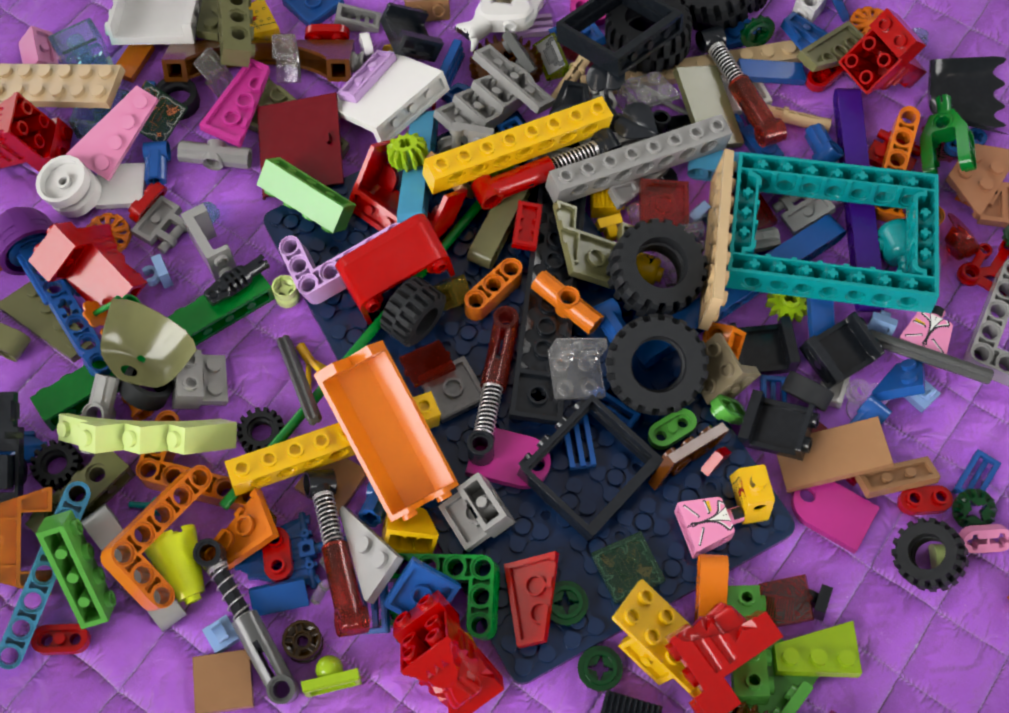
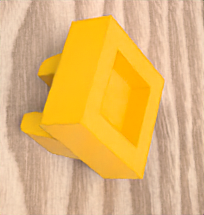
M621 213L599 218L594 224L600 233L603 232L605 239L614 241L617 240L618 225L623 220Z

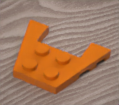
M46 487L0 503V583L23 589L30 570L21 571V513L52 512V487ZM51 569L36 570L35 572L36 578L40 581H47L52 575Z

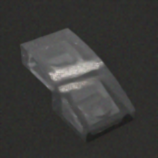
M295 34L272 35V58L276 59V82L301 83L300 58Z
M212 47L207 48L193 63L207 79L205 81L206 85L218 98L234 79L227 66L221 65L220 57Z

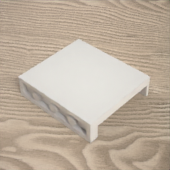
M113 0L112 9H109L108 22H105L104 26L105 34L110 37L112 45L194 44L202 0Z
M395 54L397 60L358 103L340 100L337 95L339 119L343 118L373 132L378 143L395 138L450 90L442 70L406 56Z

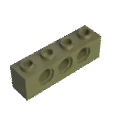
M217 0L221 65L249 67L250 58L255 57V44H251V41L254 39V27L250 26L253 20V10L249 9L252 0Z
M97 453L83 470L77 471L72 476L71 481L64 488L57 490L52 495V512H33L25 524L36 534L44 518L54 515L65 488L76 481L87 484L91 492L90 499L81 518L82 521L83 518L110 501L136 474L116 453ZM105 474L101 481L95 482L99 475ZM74 486L69 491V497L74 502H80L75 501L79 494L85 493V491L80 486Z

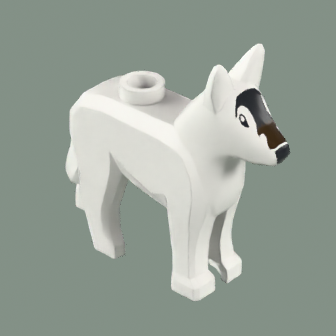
M481 0L475 10L473 19L457 24L455 30L471 41V52H473L479 41L489 33L506 32L508 30L515 32L528 30L534 25L538 11L543 7L544 0H513L511 4L493 2V0Z

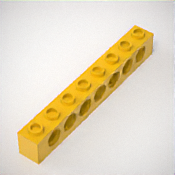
M603 96L425 158L422 175L431 193L436 194L475 180L483 175H489L591 138L597 131L609 128L614 115Z
M432 391L413 397L429 429L439 426L441 413ZM336 423L224 462L235 496L253 491L254 488L259 489L302 474L305 471L351 457L355 453L340 424Z

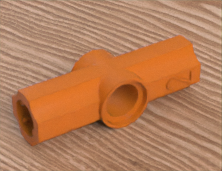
M546 270L541 271L531 284V289L555 307L554 309L558 316L569 318L588 334L593 333L604 319L601 313L580 298L579 291L576 288L565 286ZM563 301H569L571 304L564 303Z

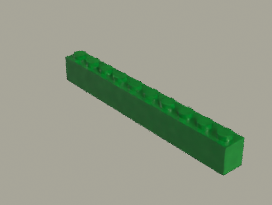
M260 273L253 278L252 284L215 306H212L205 296L201 295L193 303L177 309L167 318L185 329L194 340L195 346L271 302L275 297L271 286ZM141 355L137 357L142 363L145 362V357ZM99 360L94 362L92 366L96 369H102L107 364L105 361ZM85 365L73 373L62 376L56 383L40 389L35 395L30 397L38 413L51 431L57 429L59 414L81 415L84 406L89 403L95 377L88 372ZM122 366L120 368L122 373L125 374L129 366ZM111 371L109 375L116 377Z

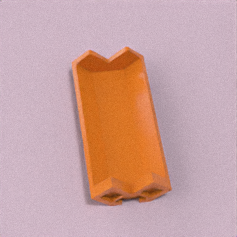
M383 340L369 344L351 356L333 362L313 374L391 522L400 517L403 521H406L417 515L416 509L436 498L439 503L452 496L450 490L459 486V483Z

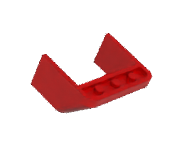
M390 140L370 145L349 197V200L356 204L353 213L378 231L397 223L400 192L396 190L399 182V174L396 168L391 167L388 163L386 146L390 144ZM463 188L445 194L441 203L436 205L431 213L428 212L427 218L438 238L454 223L468 193L467 189Z
M416 214L344 255L335 265L350 296L368 325L372 324L368 313L375 312L381 307L383 301L382 294L424 269H427L429 273L435 274L447 270L451 277L455 275L451 260L425 214Z

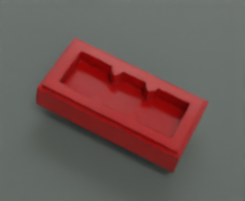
M518 201L511 248L536 252L543 204Z

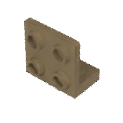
M715 333L705 343L706 356H709V364H707V371L709 373L708 378L703 383L704 388L701 395L707 405H711L710 401L719 394L735 398L761 375L756 366L740 364L721 333Z

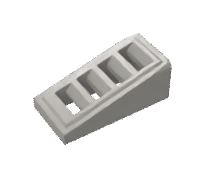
M338 2L334 24L345 25L350 31L378 33L382 13ZM369 19H373V24L369 23Z

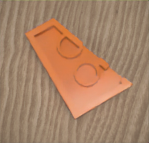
M253 489L249 494L251 497L244 507H239L233 514L235 518L226 529L222 528L213 539L221 543L226 549L227 563L229 564L228 570L279 537L261 489ZM210 547L205 551L204 558L206 561L212 560L215 557V548Z

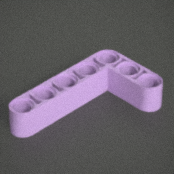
M400 223L389 225L318 267L315 266L309 251L296 236L289 235L284 237L279 243V251L297 290L309 303L319 304L346 289L335 268L337 261L344 255Z

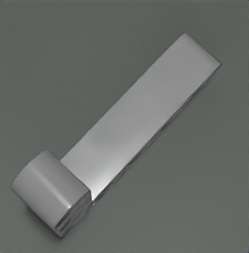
M1008 259L995 275L963 360L992 369L994 371L992 380L1009 387V352L997 348L1009 318ZM999 291L1004 292L1006 296L1001 295ZM991 312H995L999 318L993 316ZM982 332L987 333L991 339L986 338ZM974 354L980 355L983 361L978 360ZM999 364L1004 365L1007 371L1001 369Z
M106 503L81 521L83 527L101 551L123 530L119 520ZM115 549L114 556L117 561L121 562L122 553ZM135 570L134 578L140 583L142 579L141 574L138 570ZM155 590L154 600L159 604L161 597L159 592ZM176 599L167 608L147 611L163 632L187 615Z

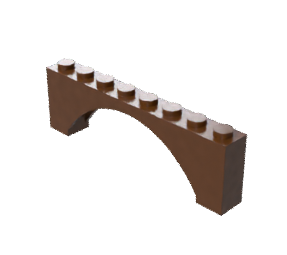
M195 40L194 44H170L161 59L165 82H188L189 79L209 72L238 67L221 65L219 42L212 40ZM354 40L251 41V44H255V57L252 59L263 64L290 66L309 70L327 78L328 82H347L353 75L351 55L352 51H355Z

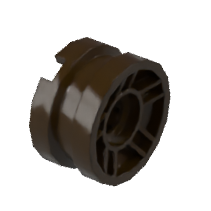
M298 620L291 623L285 629L282 635V645L292 661L299 664H308L315 661L322 653L324 639L319 628L313 622ZM299 638L307 639V645L299 646Z

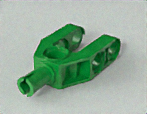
M942 94L943 102H941L939 95L935 99L937 113L929 116L920 136L923 173L938 174L940 162L937 159L936 148H939L938 145L940 143L951 142L955 139L961 170L965 172L976 170L974 135L967 123L951 108V96Z

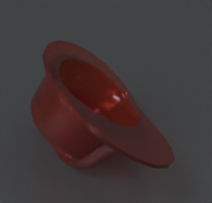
M948 213L952 223L944 239L948 253L956 260H962L963 258H970L980 249L986 251L979 245L966 225L955 215Z

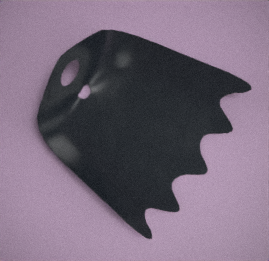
M989 56L930 60L927 92L930 111L936 114V97L940 95L941 102H943L942 94H947L951 96V108L961 116L968 126L1007 134L994 129L1004 127L1006 124L994 117L995 112L1005 108V105L994 97V91L1003 87L1005 82L993 74L994 69L1003 64L1006 58Z

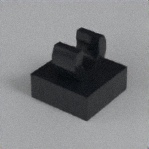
M822 584L819 593L811 589H805L807 592L803 596L807 595V597L803 600L802 605L809 602L808 606L814 608L812 618L820 621L824 620L833 587Z

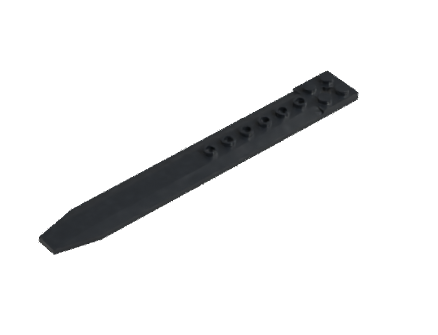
M564 80L549 115L562 105L572 104L575 106L589 101L590 95L587 83ZM577 142V143L571 144V145L566 146V147H567V148H574V147L577 148V146H581V145H580L579 142ZM545 182L540 184L538 189L537 203L543 204L537 249L536 252L530 251L508 419L556 425L563 417L573 321L569 318L558 316L555 312V307L531 289V284L536 276L545 270L565 286H572L576 289L578 278L568 274L553 211L554 203L545 188ZM587 196L567 202L577 206L576 229L583 231ZM563 301L564 303L571 304L569 301ZM536 392H541V396L545 397V399L541 401H535V399L532 398L531 395H535Z

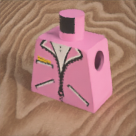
M935 305L931 313L917 312L899 339L947 354L953 325L951 322L943 319L945 310Z
M721 497L678 502L674 510L692 559L731 540L735 533L733 525L745 520L740 506L726 509Z

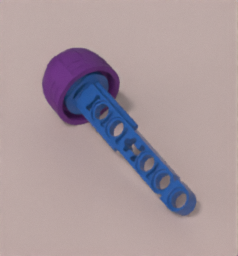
M31 207L7 209L0 214L1 268L11 275H27L44 305H49L77 354L82 358L88 372L94 377L96 373L109 375L111 370L108 366L102 369H96L92 366L96 361H104L100 349L101 340L93 327L83 317V311L73 296L75 292L66 279L48 282L42 275L36 273L37 270L28 261L34 253V247L42 242L47 235L46 231L53 225L52 221L44 213ZM51 286L61 288L58 293H50L47 289ZM66 306L70 308L71 315L68 316L66 310L61 307ZM73 323L84 325L81 330L77 331L69 328ZM87 341L96 344L94 348L89 350L83 349L81 345Z

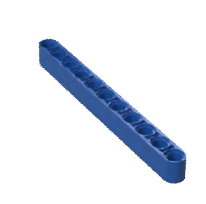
M828 214L767 254H771L772 257L788 259L797 257V260L811 261L837 244L846 235L847 231ZM725 288V291H728L727 302L725 306H720L719 317L715 323L763 292ZM701 296L694 300L687 308L672 315L673 318L682 319L687 322V325L691 329L694 328L699 334L705 331L698 329ZM651 340L639 346L634 355L648 368L676 349L665 341Z

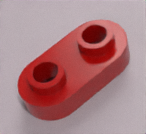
M311 24L305 28L304 38L305 40H349L350 30L342 24Z
M841 66L816 72L809 71L806 78L807 81L805 82L806 86L813 92H822L842 76L844 69Z
M160 182L150 183L144 191V196L139 201L135 200L128 209V212H130L129 218L137 223L161 195L165 196L167 187Z
M940 485L904 490L897 498L899 509L911 516L942 514L953 503L951 492L946 487ZM936 495L942 496L943 501L938 500ZM910 496L915 497L917 503L912 502Z
M276 527L280 537L279 541L275 544L268 543L262 548L265 574L273 582L288 580L292 576L294 565L291 538L283 528ZM276 563H282V567L279 570H274Z
M79 624L42 625L34 631L31 638L32 648L42 655L79 654L85 651L91 642L90 632L86 628L81 629ZM76 636H81L80 642L73 644V639ZM48 637H52L51 644L45 646V640Z

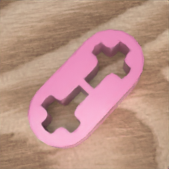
M1002 524L971 525L959 532L969 553L1002 552L1009 549V530ZM973 535H975L978 539H974L972 544H970L968 540H971ZM993 538H999V541L996 542Z

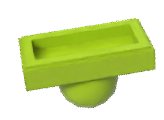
M326 655L317 662L315 667L317 678L301 681L302 692L308 698L362 684L358 668L343 671L342 661L333 655Z

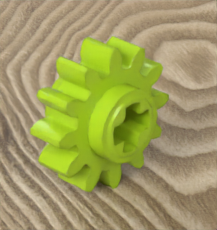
M768 293L765 307L771 308L769 316L778 315L777 322L780 317L790 316L791 322L795 318L800 323L803 316H807L806 298Z

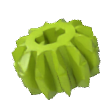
M408 132L405 135L398 134V138L390 139V144L386 146L388 161L391 167L396 168L398 172L405 170L408 173L411 169L417 170L418 166H423L424 159L429 154L424 137H419L418 133L412 135Z

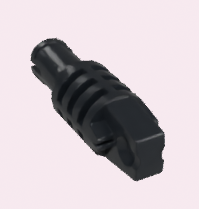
M260 254L245 266H236L218 278L204 291L205 298L212 306H215L233 297L252 284L251 282L254 277L270 268L268 261H264L265 257Z

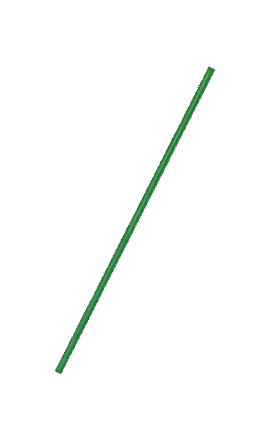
M477 200L441 241L446 251L481 211L482 208ZM427 269L415 274L410 279L416 276L424 278L428 273ZM383 311L342 359L364 348L381 329L380 320ZM319 386L313 392L316 403L324 396ZM302 407L298 409L268 446L286 441L305 419ZM231 488L219 502V505L228 510L240 495L235 496L234 490Z

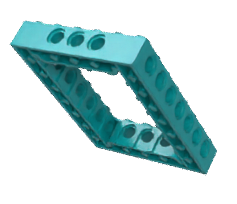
M739 152L735 173L736 183L733 193L735 199L731 213L733 214V222L730 227L732 239L728 247L731 257L726 267V271H729V279L725 288L923 313L932 312L939 298V174ZM764 192L906 209L905 273L902 270H896V272L878 270L876 267L871 266L870 268L849 266L846 263L844 265L823 263L822 260L813 262L797 260V257L788 259L772 257L771 254H766L765 256L754 254L757 242L755 235L758 226V220L756 219L760 200H758L759 193Z

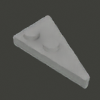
M342 506L339 514L362 595L366 602L374 604L404 558L353 511Z

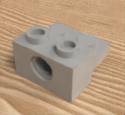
M197 350L184 368L172 380V409H199L200 405H227L228 389L225 355L202 354L201 350Z
M479 472L456 488L458 492L438 506L467 552L473 550L489 537H497L516 523L490 481ZM470 507H472V509L474 510V512H475L476 515L478 516L477 518L474 516V514H473V512L471 511Z

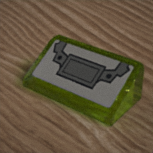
M553 32L532 45V48L534 46L537 47L536 54L538 52L541 53L543 74L546 81L562 78L569 70V64L560 43L557 42L556 34Z

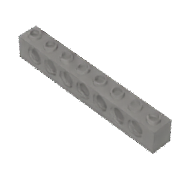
M722 114L551 170L548 173L545 188L553 203L557 200L567 203L612 186L721 151L726 148L733 133Z

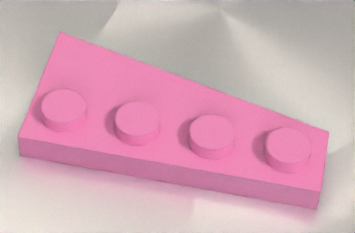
M135 86L66 155L78 158L87 168L110 181L159 102V99L142 88Z

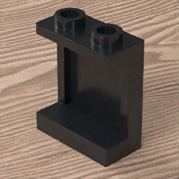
M395 3L387 4L380 22L395 54L431 62L436 61L444 43L441 38L428 35L424 26L429 16L427 11Z
M855 311L821 334L807 339L799 347V350L827 389L833 388L867 367L885 353L880 341L871 334L864 319L859 317Z
M790 316L780 317L777 324L738 328L746 332L738 360L741 365L756 366L761 375L783 374L790 371L796 372L801 360ZM736 322L730 323L731 326L737 328Z
M753 389L738 439L744 447L803 461L805 453H809L811 450L813 438L810 436L812 430L817 429L819 425L820 414L817 413L815 404L809 403L808 407L773 400L765 398L763 391Z

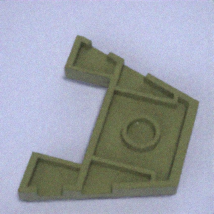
M557 200L553 204V211L569 276L609 288L608 280L611 276L606 275L609 255L624 232L629 227L634 226L625 222L618 225L617 242L576 229L577 206Z

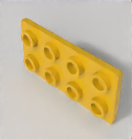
M643 579L639 580L612 616V620L628 634L627 637L623 638L618 647L658 685L674 678L689 693L695 688L689 684L681 672L685 669L681 660L678 662L674 661L665 648V645L669 643L665 637L683 625L688 624L691 626V624Z

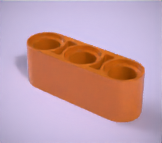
M506 258L466 293L464 309L468 319L472 321L482 320L520 286L523 267L519 260L516 258ZM514 272L515 275H508L506 273ZM490 288H497L498 290H497V291H490L489 289H490ZM474 303H477V304H480L481 306H479V307H472L471 305L474 304Z
M698 555L694 622L699 617L708 614L717 603L723 602L727 605L729 560L727 555Z

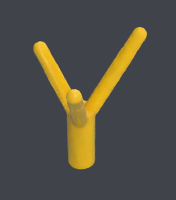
M299 343L296 346V350L306 364V378L311 388V366L318 372L325 368L326 365L314 359L305 343Z

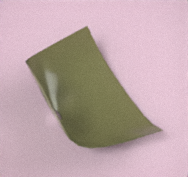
M127 299L111 300L102 332L100 349L101 355L112 373L121 381L152 388H158L171 382L197 351L192 337L174 321L142 303ZM139 355L145 357L144 363L137 359ZM124 365L131 366L137 371V375L127 376L122 373L120 368Z

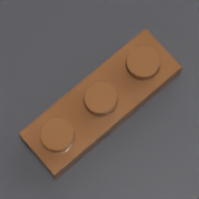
M926 456L894 463L892 468L855 476V479L868 499L938 483L941 476L929 457Z

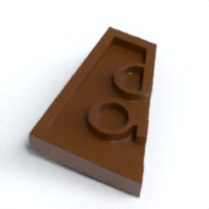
M723 422L715 427L709 425L699 433L698 437L694 438L691 436L687 438L680 448H670L663 454V462L653 474L648 484L654 491L662 486L669 473L673 477L676 476L691 460L695 462L717 446L729 429Z

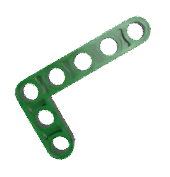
M398 553L404 558L400 566L404 562H409L413 556L427 565L435 562L436 570L461 584H469L467 630L470 635L483 641L490 640L495 636L498 625L500 567L494 560L486 555ZM457 563H463V571L459 575L454 576L452 572L453 567ZM485 563H490V572L486 576H480V567ZM400 566L389 582H396L400 576ZM483 591H488L489 600L487 603L479 605L478 596ZM486 619L488 623L486 631L478 634L476 630L477 623L480 620Z

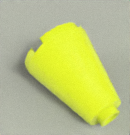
M194 524L180 526L182 532H173L172 529L163 532L144 551L154 568L173 587L177 601H184L186 605L201 600L200 594L205 592L202 565H199L193 557V549L196 543H198L197 530Z

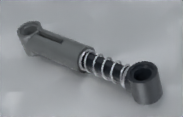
M211 538L200 540L193 549L194 560L199 565H202L204 571L212 577L211 581L216 582L218 586L216 590L223 595L222 601L227 603V611L232 612L234 616L232 626L262 680L268 698L275 704L292 703L299 695V684L293 678L258 611L249 609L248 606L250 604H247L243 598L245 594H241L238 589L239 584L236 585L233 579L234 574L231 575L228 570L229 564L227 563L225 547ZM210 547H214L216 550L215 557L212 560L206 561L204 558L205 551ZM263 652L265 653L266 657L268 658V660H269V662H270V664H271V666H272V668H273V670L275 671V673H276L277 676H274V674H273V672H272V670H271L269 664L267 663V661H266V659H265V657H264V655H263ZM283 681L287 682L290 687V692L285 698H281L277 694V686Z

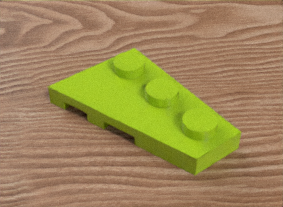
M854 621L779 642L772 647L775 675L859 678L862 674Z

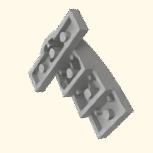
M489 44L474 51L472 59L490 74L473 80L471 88L454 94L452 102L435 109L433 117L448 131H450V125L453 122L495 128L497 127L496 125L505 121L523 104H526L532 111L539 114L551 108L555 99L537 85L524 68L509 61ZM462 135L461 142L464 145L468 144V136Z

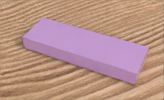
M376 50L337 92L339 99L358 103L397 60L395 53Z

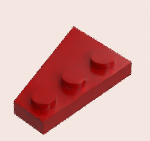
M557 551L504 564L518 648L546 643L548 640L559 558Z

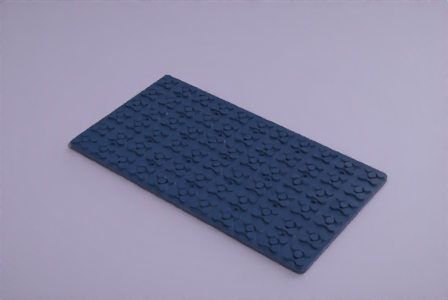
M518 110L505 120L507 121L518 116L523 124L526 123ZM497 127L494 128V134L499 133ZM450 131L437 136V142L445 136H450ZM436 142L435 153L439 154V149ZM532 159L520 163L519 166L531 162ZM403 170L398 172L399 182L397 184L396 190H398L399 192L401 188ZM360 171L344 177V184L328 187L349 200ZM539 185L535 186L527 202L537 203ZM450 188L436 194H432L430 191L428 212L431 213L433 208L441 203L445 194L454 192V190ZM465 197L454 223L439 238L440 241L446 237L475 203L476 197L473 199ZM284 205L267 212L263 220L265 228L280 256L279 243L284 237L293 235L309 251L316 267L379 232L369 223L352 213L346 230L328 233L322 230L321 225L303 218L302 213ZM481 209L446 251L451 260L455 275L451 277L447 270L439 274L428 272L423 278L442 292L446 298L443 313L430 333L417 344L407 347L381 328L367 345L383 340L412 397L425 393L419 383V377L462 356H465L483 387L487 376L492 377L495 355L497 353L502 354L501 370L498 378L503 379L502 385L504 388L501 395L502 398L500 399L501 402L499 403L500 407L498 408L495 428L541 440L546 434L551 437L557 431L554 427L555 425L508 419L530 251L511 248L513 228L492 269H487L467 261L471 244L490 209ZM585 211L583 231L604 238ZM506 258H516L519 260L523 267L520 286L482 320L472 321L468 319L464 309L466 293ZM514 272L506 273L508 275H515ZM410 278L383 293L382 311L394 292ZM581 279L577 280V290L579 291L580 298L593 307L610 298L615 299L613 296L616 292L615 289H609ZM347 288L319 304H311L303 296L337 361L341 360L370 325L367 324ZM490 288L489 290H490V291H497L498 289H497V288ZM616 300L622 312V319L626 324L639 318L635 316V310L630 309L627 311L623 308L625 303L622 300ZM474 303V304H472L471 306H472V307H479V306H481V305H480V304H477V303ZM368 313L372 322L378 317ZM573 322L563 417L569 418L575 412L572 410L574 405L582 398L587 400L597 386L620 400L613 393L612 387L607 380L605 358H607L610 342L601 328H597L593 333L588 334ZM677 350L646 368L633 355L632 371L636 380L644 387L652 390H661L669 387L677 380L681 371V359ZM536 392L535 395H531V397L534 398L535 401H541L545 399V397L541 396V392ZM701 393L697 394L694 398L695 401L690 405L683 407L692 411L696 416L697 424L693 433L668 449H655L648 442L650 427L667 415L659 416L640 413L639 420L635 422L631 430L661 457L672 447L680 448L687 438L691 436L694 438L698 437L699 433L707 426L715 427L723 422L729 431L721 442L695 462L691 460L676 476L673 477L669 473L662 486L654 491L648 482L658 469L657 467L589 542L531 488L517 489L490 482L516 523L497 537H489L470 552L464 549L438 508L447 499L438 503L435 498L419 507L427 510L439 534L437 544L443 554L486 555L500 567L497 632L490 641L507 673L515 683L520 685L531 683L581 655L587 649L597 646L623 631L612 620V616L625 598L619 602L614 600L611 594L612 591L607 586L606 578L603 577L593 558L594 556L605 553L609 549L620 545L625 548L624 543L635 538L642 541L647 551L644 554L653 562L655 571L659 574L658 577L661 578L660 583L656 585L649 583V585L666 602L672 604L696 590L698 557L692 559L674 513L676 505L682 501L721 497L726 509L736 507L737 504L730 475L739 468L756 465L729 423L722 419L717 420L710 411L711 405H707ZM598 396L596 397L602 403H604L607 406H610L611 408L616 410V412H618L628 420L631 419V417L624 414L608 402L604 401ZM479 406L444 423L440 420L439 426L430 429L459 485L470 478L465 476L469 461L467 439L474 431ZM587 413L596 467L569 470L563 438L550 451V470L543 483L589 525L645 464L592 415ZM678 422L680 427H686L684 422ZM581 424L579 429L585 462H589L583 424ZM574 429L570 431L574 461L579 463ZM663 435L656 436L658 440H665ZM725 446L732 453L707 477L701 471V467L715 450ZM541 461L533 470H542L544 468L543 462ZM457 487L450 490L452 496L458 492ZM773 490L775 503L768 521L742 525V522L734 524L735 533L732 539L705 554L727 555L729 571L787 540L795 529L794 520ZM470 507V509H471V511L473 512L474 516L477 518L478 516L476 515V513L474 512V510L472 509V507ZM637 541L632 542V544H626L629 549L626 555L621 548H618V550L614 549L608 553L612 557L616 555V558L613 560V568H608L606 564L599 560V566L602 568L606 577L613 576L608 581V584L612 589L616 588L614 596L617 600L623 597L620 593H616L618 587L624 589L623 592H629L633 589L635 583L642 578L648 583L647 577L644 579V577H641L636 572L638 564L653 566L641 554L645 550L642 544L637 543ZM633 549H636V557H635V560H636V561H635V563H634V560H629V559L627 558V557L634 558V556H633L632 554H630V553H633V552H632V551H634ZM557 551L559 558L555 583L571 581L583 588L588 597L586 615L579 623L569 625L568 627L555 624L550 619L546 643L518 648L504 564ZM457 563L453 567L452 572L455 576L463 571V563ZM485 563L480 567V576H486L490 572V563ZM620 567H621V570L623 571V573H624L625 576H622V575H621V573H620V571H619V570H620ZM651 573L649 579H654L650 581L658 582L656 574ZM632 575L634 576L632 579H629L626 582H624L625 579L632 577ZM461 584V588L468 599L469 584ZM483 591L478 596L479 605H483L489 600L488 591ZM564 593L562 602L554 605L563 606L565 614H567L569 607L576 603L569 602L566 593ZM480 620L483 629L486 631L488 627L487 620Z

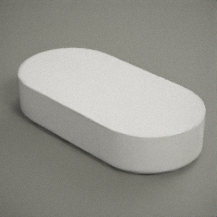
M368 32L359 34V44L361 51L364 52V62L374 53L372 40Z

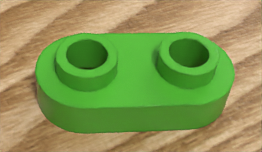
M719 394L710 401V411L717 420L722 419L736 425L742 424L746 410L736 399Z
M682 408V410L667 415L650 427L648 442L655 449H668L693 433L697 424L695 414L688 409ZM678 422H684L686 427H680ZM663 435L665 440H658L656 436Z

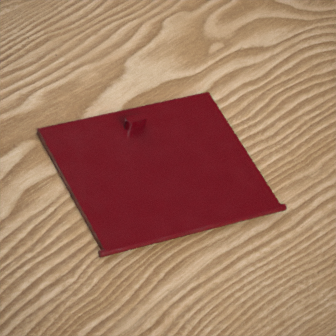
M336 92L266 106L257 105L261 171L266 159L281 157L327 187L344 184ZM262 189V200H266V197H271L265 194L264 189Z

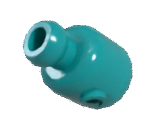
M901 218L884 223L878 229L877 239L880 252L886 264L898 267L897 270H902L905 273L906 219Z

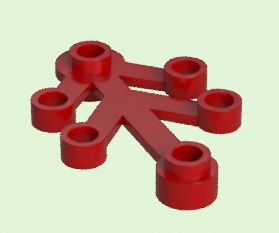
M1004 240L998 247V254L988 267L980 266L984 260L989 258L993 249L989 244L981 243L975 250V257L972 262L962 264L958 268V280L966 286L978 285L989 291L993 282L985 277L992 276L995 278L996 273L1009 256V250L1004 248L1007 242Z

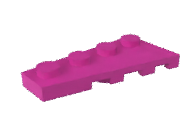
M250 58L249 67L241 68L200 122L199 127L201 131L241 148L270 75L269 66Z

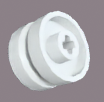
M61 155L51 159L42 167L36 180V189L39 196L59 214L67 218H77L87 214L95 207L101 196L102 187L100 180L78 158L71 155Z

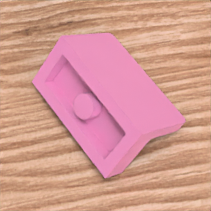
M30 26L19 41L22 64H59L53 33Z

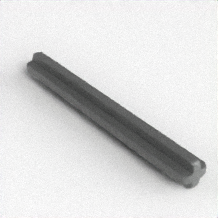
M869 330L880 341L884 350L984 384H990L994 376L992 369L875 330Z
M283 335V337L277 339L278 347L305 418L310 425H315L321 422V413L293 342L288 335Z

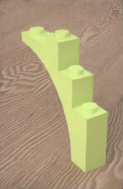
M64 413L59 414L57 433L59 441L78 445L79 450L94 454L125 450L136 454L170 451L188 455L236 448L237 422L221 418L190 421H135Z

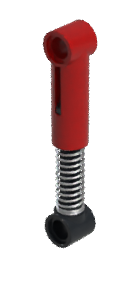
M603 128L592 136L589 143L581 144L577 148L574 147L569 151L566 150V152L554 155V157L544 156L493 177L491 175H483L473 181L471 190L482 209H492L507 197L545 183L551 170L620 148L622 145L612 129Z

